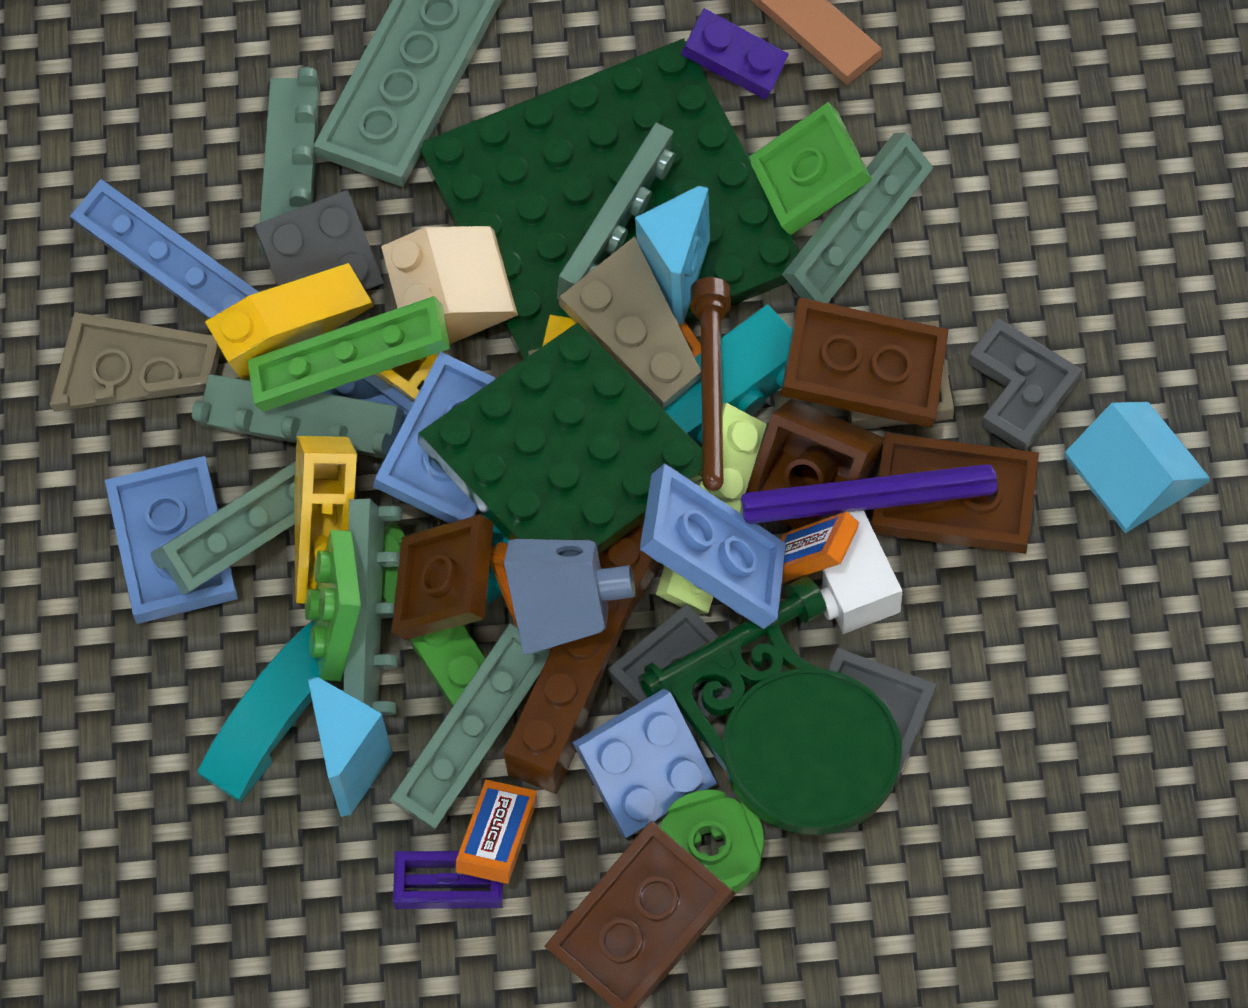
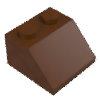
M791 398L772 413L746 493L870 478L884 437ZM837 514L779 520V522L797 529Z

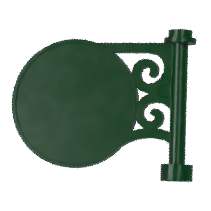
M803 576L785 587L786 599L779 602L778 619L765 629L747 620L663 669H660L654 663L646 665L644 667L645 673L638 676V681L647 698L662 689L671 692L680 711L725 770L728 781L737 797L753 814L763 821L786 831L820 835L851 828L872 816L884 804L896 783L902 752L897 724L890 710L878 695L850 676L811 665L797 655L786 642L780 629L781 625L795 617L808 623L826 612V603L821 591L808 576ZM766 634L769 644L762 643L752 649L751 663L754 667L759 668L762 666V659L764 658L770 661L771 666L765 671L753 670L744 662L741 650L744 646ZM783 664H784L788 669H790V670L781 672V671H782V666H783ZM704 681L711 682H708L703 687L701 698L703 707L713 715L723 716L730 714L723 740L698 708L692 696V691L695 687ZM720 682H722L731 689V694L726 699L718 700L713 696L720 694ZM744 683H746V684H748V685H750V686H753L751 689H749V690L744 694V692H745Z

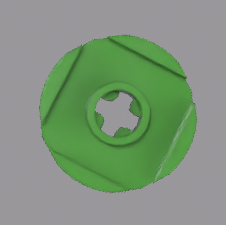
M699 790L679 798L667 810V815L662 820L660 828L735 893L742 890L758 876L764 853L763 829L758 816L753 814L742 802L739 803L733 798L726 797L725 792ZM711 833L714 840L723 839L725 845L719 847L718 854L708 856L706 852H698L695 847L701 845V835Z

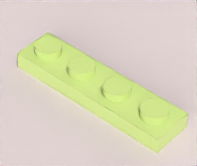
M723 403V486L718 491H709L703 485V478L696 484L740 513L741 496L746 493L767 424L728 403ZM664 566L656 595L680 607L687 604L697 615L709 613L713 596L697 588L690 581Z

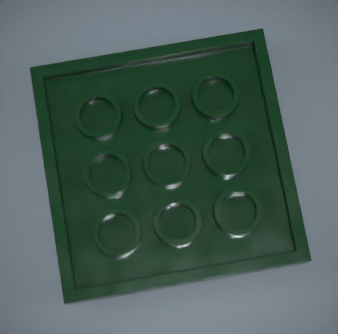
M578 322L418 432V444L474 504L494 522V525L508 540H590L596 543L599 554L644 521L651 474L663 464L668 465L695 484L703 478L702 448Z

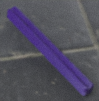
M986 464L749 492L741 496V514L746 523L754 524L837 514L846 511L854 512L987 496L996 492L997 476L993 467Z

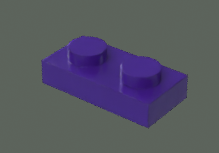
M705 8L700 13L680 53L684 57L763 99H766L772 91L789 53Z

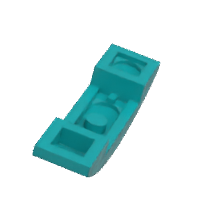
M313 620L281 649L257 677L222 726L197 770L198 776L239 803L242 802L272 764L270 753L312 701L308 679L320 678L318 658H311L309 654V639L311 628L314 626Z

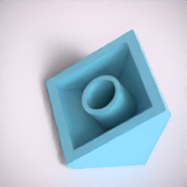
M697 186L635 217L637 242L674 317L677 318L678 324L682 325L690 305V287L698 280L710 242L708 188Z
M1149 402L1111 403L1065 451L1064 455L1124 533H1127L1209 483L1210 479Z
M321 678L308 679L328 779L340 816L351 815L393 755L382 713Z

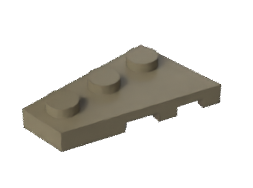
M635 236L559 296L558 305L575 323L578 322L663 410L700 380L701 370Z
M75 312L50 406L56 412L205 391L209 374L215 375L221 349L212 335Z

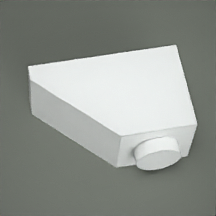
M864 510L848 512L859 521L856 534L842 563L823 570L822 589L820 591L826 603L824 615L828 620L836 619L842 634L901 612L902 589Z

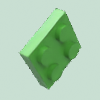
M829 102L749 156L751 165L781 227L791 235L872 180L839 113Z
M330 530L326 550L318 551L316 554L314 577L317 586L316 589H308L305 618L306 620H313L314 623L310 632L309 654L311 658H318L320 678L322 680L341 681L361 602L352 532Z

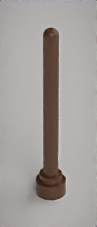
M706 277L695 281L691 285L690 308L696 315V318L701 321L703 485L709 491H718L724 482L721 320L724 319L726 313L731 308V290L726 281L715 277Z

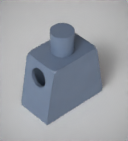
M514 539L508 541L504 566L523 655L602 632L606 629L608 601L635 597V582L631 565L601 569L597 546L593 541Z

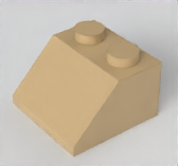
M490 226L424 227L381 246L397 308L435 296L443 305L449 345L518 315L496 235Z

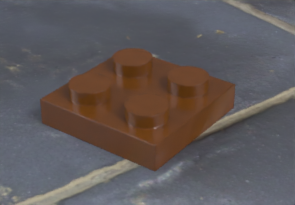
M479 514L402 537L392 634L408 640L484 620L493 521Z

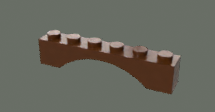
M644 521L598 554L601 569L631 565L635 582V597L608 601L606 629L602 632L552 648L505 747L504 758L508 776L551 793H558L576 754V749L572 742L582 737L595 695L616 644L638 601L663 565L640 550Z

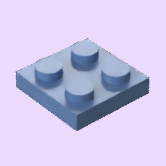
M666 689L660 690L572 742L615 826L625 838L644 828L650 821L654 822L667 814V810L679 798L695 791L707 790L717 784L671 692Z

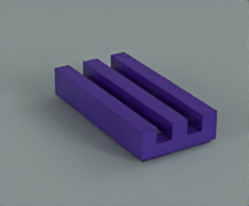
M395 851L393 905L395 909L503 908V883L457 873L406 875V868H456V859L459 851ZM405 888H491V891H405Z

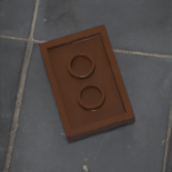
M799 297L795 306L780 396L932 428L937 414L949 329Z
M885 433L879 477L989 464L996 472L997 490L994 494L987 496L874 509L871 527L874 533L879 535L1026 554L1039 452Z
M650 821L544 947L612 1008H640L736 893L657 824Z

